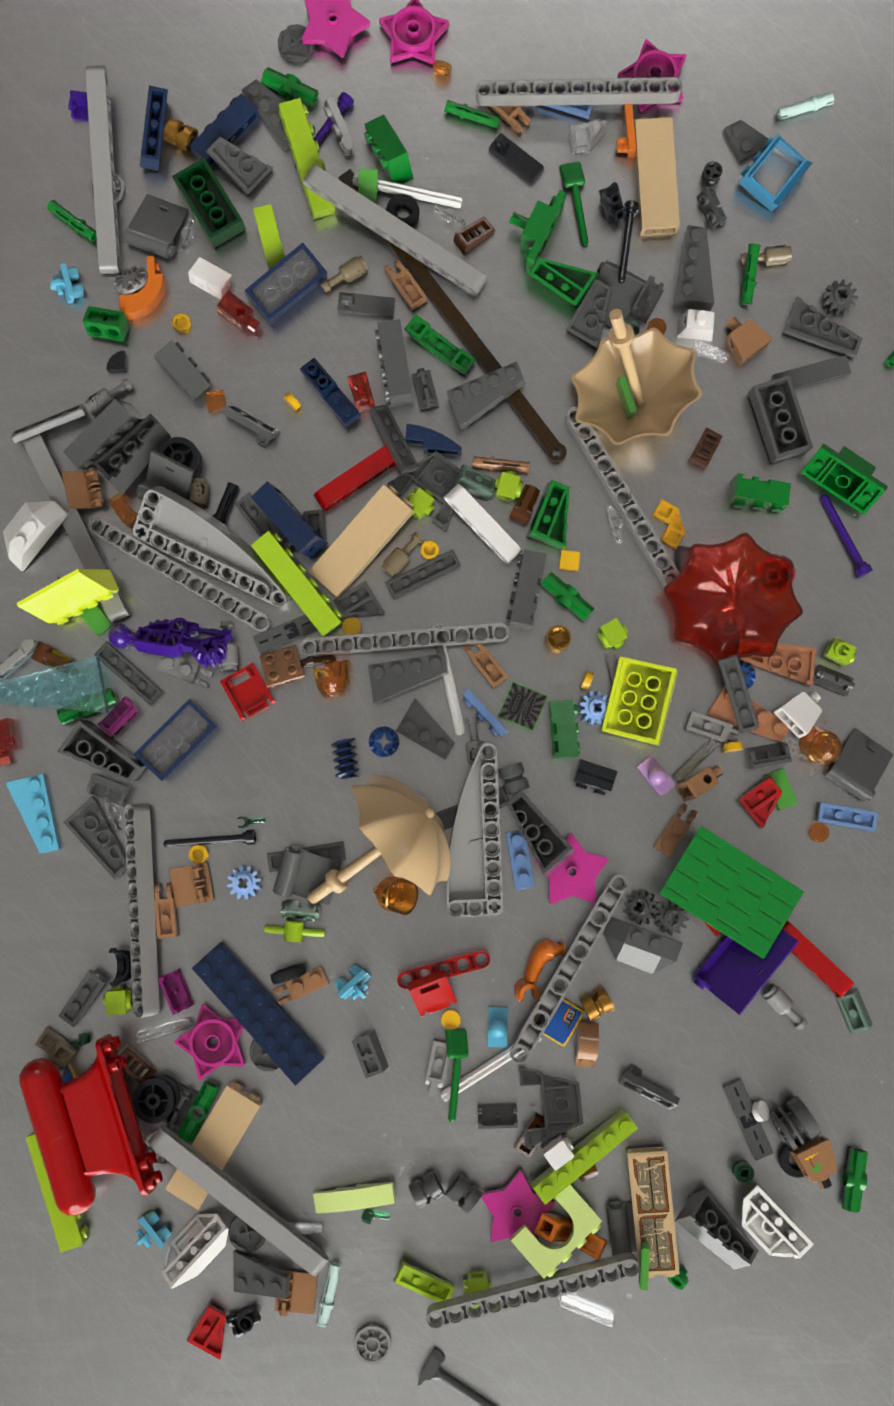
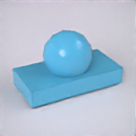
M489 1006L487 1047L507 1048L508 1007Z

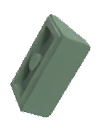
M463 464L461 466L455 486L460 484L468 493L487 501L494 494L495 479Z
M858 988L846 992L842 998L836 997L851 1034L871 1028L872 1021Z

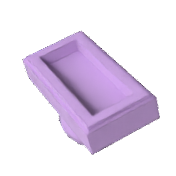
M650 755L636 766L660 797L676 785L653 755Z

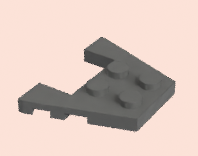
M435 451L417 463L419 466L417 471L400 474L396 479L389 481L387 486L391 485L399 492L398 495L400 496L412 481L423 489L430 491L434 495L433 497L443 504L432 518V521L446 530L453 509L445 501L444 496L455 486L460 469Z
M519 1068L520 1087L541 1086L544 1128L524 1129L526 1148H530L584 1124L580 1085L578 1082Z

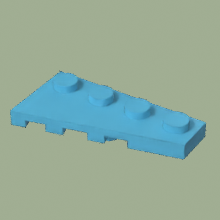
M45 774L6 782L39 853L61 849Z

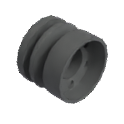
M798 1096L786 1103L789 1113L786 1114L782 1108H777L781 1118H778L774 1112L769 1114L777 1134L793 1151L798 1149L794 1141L795 1138L800 1145H804L801 1136L803 1133L811 1140L822 1133L818 1123Z

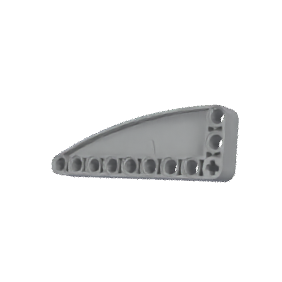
M156 486L144 494L133 527V535L137 540L274 606L281 607L291 599V595L256 551L222 522L192 502L162 486ZM154 493L157 494L158 500L155 499ZM148 510L152 512V517L149 515ZM159 535L163 537L164 542L160 540ZM176 543L180 545L181 550L177 548ZM193 551L197 553L198 558L194 556ZM210 560L214 561L215 566L210 563ZM227 568L231 569L232 575L228 573ZM244 576L249 579L250 583L245 581ZM261 584L267 588V591L261 588ZM278 593H281L284 596V599H281L278 596Z
M489 741L483 742L480 745L472 762L458 802L449 847L451 866L447 880V912L450 916L456 918L496 916L503 911L497 749ZM485 746L493 748L491 755L486 756L482 753ZM485 766H493L494 772L491 775L484 774L483 769ZM493 785L495 791L492 794H486L484 792L485 786ZM488 804H493L496 807L495 811L491 814L485 811V807ZM488 824H495L496 830L489 833L486 831V826ZM495 843L497 849L494 852H489L486 849L488 844ZM494 862L498 865V868L495 871H490L487 868L488 864ZM491 882H497L499 887L496 890H491L488 888V885ZM494 901L499 905L496 909H492L491 906ZM472 902L480 904V908L477 910H472L469 906ZM453 903H458L461 905V908L458 911H453L450 906Z

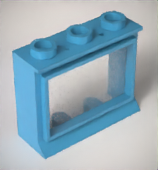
M780 133L774 138L770 137L765 142L763 152H757L752 159L754 163L751 167L749 165L745 167L741 172L743 177L738 182L770 212L780 205L813 163L801 156L780 136Z

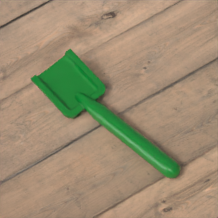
M581 162L562 164L559 166L564 187L573 188L582 245L585 246L589 241L578 187L586 182Z
M445 1030L447 1056L455 1058L448 1120L450 1122L456 1120L461 1058H467L469 1055L466 1030Z

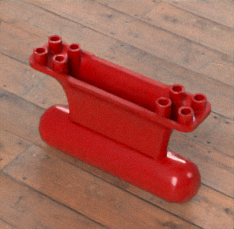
M107 1034L97 1039L95 1043L97 1056L94 1063L84 1073L68 1082L63 1083L58 1066L54 1061L47 1058L34 1059L28 1062L19 1074V1084L56 1206L60 1212L68 1216L80 1215L88 1211L93 1205L96 1198V1188L92 1176L101 1174L125 1175L134 1180L143 1196L151 1194L157 1187V1183L163 1181L161 1171H154L153 1163L157 1162L156 1153L148 1151L134 1112L123 1067L127 1066V1059L124 1054L119 1056L117 1048L121 1047V1039L118 1035L112 1037L111 1034Z

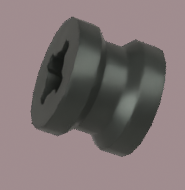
M711 161L705 165L701 175L704 184L714 186L718 183L723 171L722 166L718 162Z

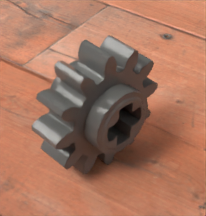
M844 279L839 284L834 280L832 285L827 286L825 289L827 292L824 293L823 298L827 299L824 305H830L829 312L836 309V315L841 310L846 314L849 309L855 306L854 302L858 299V296L853 295L857 289L850 288L852 282L845 285Z
M643 890L641 893L635 891V897L628 895L631 901L630 903H624V905L629 907L625 913L631 914L630 921L636 920V924L641 925L642 921L644 924H649V919L656 920L653 913L659 912L655 908L659 902L652 901L655 897L654 894L648 895V892ZM642 904H644V908H642V911H640L639 908L642 907Z
M670 901L669 906L667 903L662 902L664 908H656L660 913L659 915H654L656 919H659L655 925L657 927L663 926L661 928L662 933H665L668 929L670 936L673 935V930L681 934L679 928H687L683 922L689 921V918L684 916L688 911L680 910L681 907L675 906V903ZM670 913H671L672 915H675V917L673 918V920H674L673 922L667 920V919L670 918V917H669V914H670Z

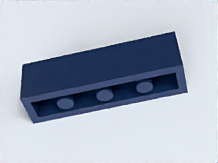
M150 85L148 89L140 167L159 171L168 89Z
M242 93L238 97L233 98L230 105L225 110L220 111L217 118L212 123H209L199 136L192 140L190 145L192 154L198 160L205 157L209 166L212 167L216 162L206 151L219 137L234 144L260 118L258 108Z

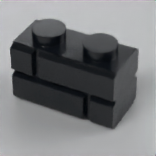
M579 759L572 781L576 782V787L586 790L588 786L595 789L594 793L605 796V793H611L618 771Z

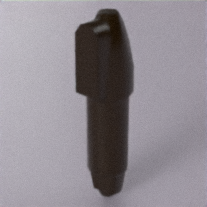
M330 655L304 658L300 662L303 668L313 667L316 664L333 662L336 660V657Z

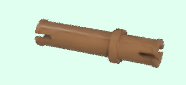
M473 456L472 468L528 474L530 461L494 458V456H490V458Z

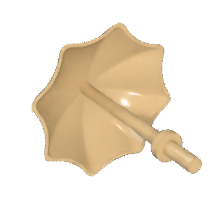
M613 309L609 313L612 328L609 331L608 338H604L600 342L593 358L571 376V381L578 394V409L575 420L578 423L597 428L616 446L641 436H668L671 434L675 422L682 412L702 397V391L696 382L694 374L696 350L674 344L665 338L657 328H650L641 334L635 335L632 326L624 322L622 311L620 309ZM621 376L627 378L637 408L635 416L627 419L615 385L618 377Z
M371 775L365 785L352 786V791L359 808V828L374 844V847L342 870L332 869L325 874L326 881L307 895L310 903L316 904L332 891L335 893L344 891L347 887V880L380 855H382L394 876L405 878L419 886L426 894L432 895L436 883L448 880L451 856L444 834L443 822L431 808L427 799L420 794L414 793L403 783L381 775Z

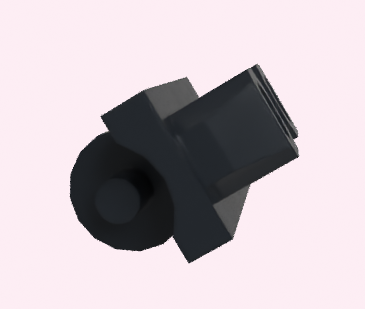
M614 182L609 187L599 190L600 202L603 205L607 221L610 223L613 220L618 221L624 218L626 214L618 184Z

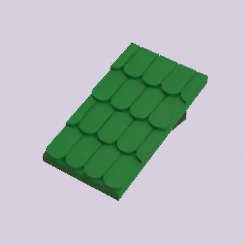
M702 826L698 829L660 892L665 898L762 959L767 955L804 891Z

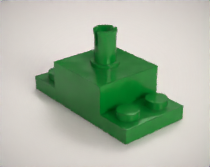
M559 190L557 196L553 195L549 205L537 201L529 218L515 211L512 213L513 216H511L509 223L524 229L521 235L520 250L526 252L524 264H526L525 272L530 273L538 258L541 257L563 211L566 192Z
M823 443L801 471L803 475L863 515L867 513L888 488L887 485L872 476L876 469L874 465L845 446L837 453Z

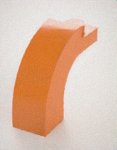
M147 256L148 278L145 286L137 293L119 295L120 311L125 312L127 320L139 319L150 314L159 306L164 298L167 280L162 273L161 264L157 262L155 256Z
M543 1213L534 1233L549 1242L558 1241L564 1243L571 1234L572 1220L558 1214ZM590 1233L585 1238L587 1241L579 1250L596 1260H600L608 1240L596 1233Z

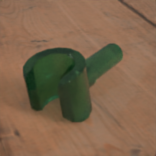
M246 816L237 818L244 819L245 821L244 825L238 826L239 828H246L249 824L265 823V818L249 819Z
M90 1033L79 1034V1040L68 1043L72 1046L89 1044Z
M365 1209L361 1218L362 1222L371 1224L373 1218L390 1220V1215L378 1214L371 1209Z

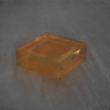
M223 389L205 393L209 413L222 411L223 406L227 405Z

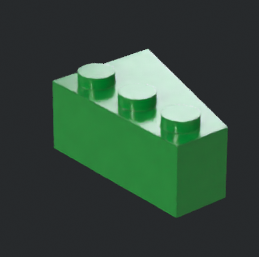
M383 114L365 123V139L368 144L371 143L372 150L375 156L378 157L389 180L404 184L414 179L407 150L386 116Z
M540 257L529 273L533 278L578 307L595 278L597 279L600 274Z
M737 473L730 481L728 504L733 505L734 508L750 506L754 510L770 508L773 512H782L789 506L791 483L771 479L760 481L759 477L753 476L751 480L743 478V474Z
M554 480L547 483L529 528L528 537L559 550L567 547L566 530L568 528L567 512L569 509L570 487Z
M573 699L549 701L552 759L579 757L580 743L577 742L579 726L575 722V715L578 712L577 704H574Z

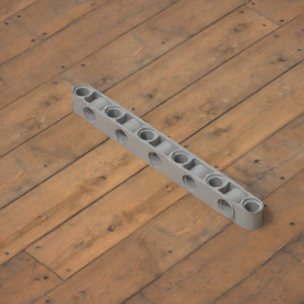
M617 874L613 876L596 900V903L520 1030L510 1050V1056L514 1062H525L539 1042L621 901L622 895L628 886V880L624 875ZM616 878H620L623 881L621 889L614 887L613 882ZM597 911L602 912L604 915V919L600 923L594 920V914ZM577 945H581L584 948L582 956H576L574 953V948ZM557 979H562L565 983L562 990H556L554 987V982ZM541 1013L544 1015L545 1020L542 1024L534 1022L536 1014ZM517 1048L525 1051V1055L521 1059L514 1057L513 1053Z

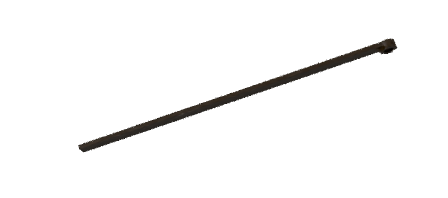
M351 169L338 177L341 182L358 192V186L353 185L354 173ZM385 239L485 372L488 374L502 368L424 264ZM518 389L506 398L546 450L548 459L551 462H562L567 454L566 447L557 440ZM554 449L561 450L560 457L558 455H552L554 453Z

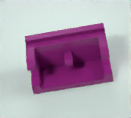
M124 696L113 710L98 723V726L109 737L115 738L141 710L127 696Z
M180 968L158 978L173 1015L195 1004Z

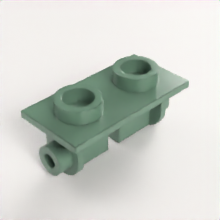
M282 901L280 914L285 920L303 919L306 922L320 920L321 904L303 901V908H299L300 901Z

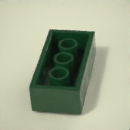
M205 157L172 176L176 187L213 248L246 230L242 218Z

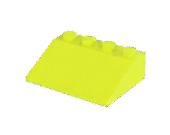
M77 569L17 602V605L47 623L61 625L68 622V618L71 616L76 617L83 614L84 609L96 607L99 601L112 598L113 594L119 591V588L110 569Z
M620 656L602 731L660 746L678 675L677 669Z

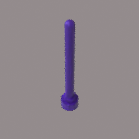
M342 92L338 97L337 106L340 113L347 108L349 109L354 103L352 97L345 92ZM330 117L313 138L314 141L317 140L318 145L333 125Z
M822 494L821 501L857 565L856 573L860 578L873 571L871 565L863 561L828 495Z

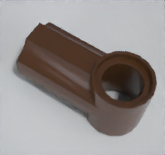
M525 484L509 518L527 525L540 490L535 486Z
M40 641L31 659L41 664L49 665L64 673H67L71 668L73 658L56 651L55 648Z

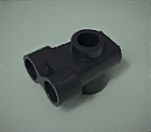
M256 1307L249 1308L240 1313L233 1312L226 1316V1322L232 1328L236 1338L250 1331L254 1324L261 1320Z

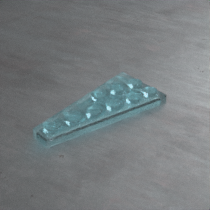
M94 656L0 682V704L109 713L100 658Z

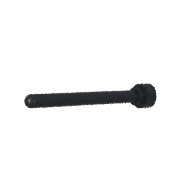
M634 200L624 203L626 223L618 274L619 283H624L626 279L633 220L639 211V203Z
M251 829L236 835L165 840L163 845L165 847H180L233 842L256 845V831Z

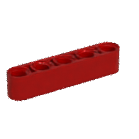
M383 446L314 493L313 496L323 511L330 510L396 465L387 446Z
M787 920L782 929L799 941L791 953L836 995L842 998L854 985V982Z
M476 949L407 968L399 973L397 983L401 988L408 989V985L401 981L402 975L408 974L411 976L412 981L422 978L419 974L421 970L427 969L430 971V974L439 971L438 967L441 964L449 966V971L446 973L447 978L483 969L489 965L490 956L485 949ZM478 954L486 955L487 959L484 963L476 961ZM466 959L468 962L467 967L459 968L457 966L458 960Z

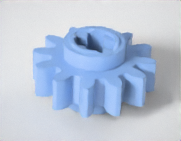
M588 691L587 696H581L583 702L577 703L578 706L582 707L578 714H584L581 720H588V724H594V722L601 724L605 718L608 702H605L607 695L600 696V691H595L594 693Z
M242 865L239 867L240 872L233 869L234 876L227 877L229 880H232V883H229L227 887H233L230 894L232 895L237 892V899L244 895V898L248 900L249 893L252 896H256L257 894L254 889H261L257 882H260L262 878H256L259 871L252 873V866L245 870ZM241 878L243 880L248 879V882L246 883L248 887L241 886Z

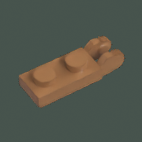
M490 106L517 133L522 131V127L514 119L518 116L519 120L526 126L530 124L529 117L522 111L520 106Z
M396 259L394 263L400 273L395 275L389 265H386L384 269L413 311L427 302L428 299L408 269H405L399 259Z
M481 643L474 644L480 650L476 654L471 651L468 645H462L463 649L471 657L470 660L493 689L509 677L488 649L483 647Z
M685 803L672 816L653 848L669 858L676 850L698 813L696 810H693L686 821L680 819L687 809Z
M169 882L166 885L167 898L161 899L162 889L160 884H155L154 905L157 939L177 937L176 907L172 883Z
M319 966L298 978L287 981L286 984L273 989L272 992L273 994H279L288 988L290 995L277 1001L278 1005H282L292 999L294 1001L328 985L329 982L322 966Z

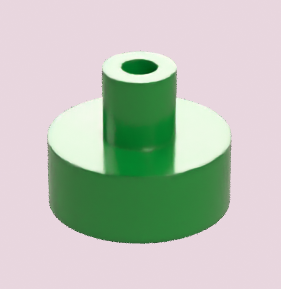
M681 1267L679 1269L680 1274L668 1277V1280L674 1287L683 1290L689 1280L686 1276L688 1271Z

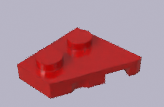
M769 776L739 797V801L758 825L763 828L769 815L774 810L776 802L781 797L782 790L773 778Z
M208 1304L187 1337V1342L220 1360L226 1313Z

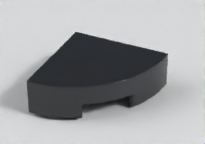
M119 351L112 355L107 363L106 370L108 372L127 371L126 352Z

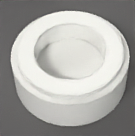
M757 1101L753 1103L752 1113L754 1118L758 1122L767 1121L770 1111L766 1102Z

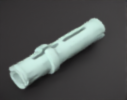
M832 92L820 96L814 95L810 99L777 108V118L780 121L788 117L808 111L815 112L819 108L833 105L834 95Z
M335 1262L329 1263L323 1295L318 1304L319 1313L315 1324L320 1327H328L330 1313L334 1308L333 1300L341 1265Z

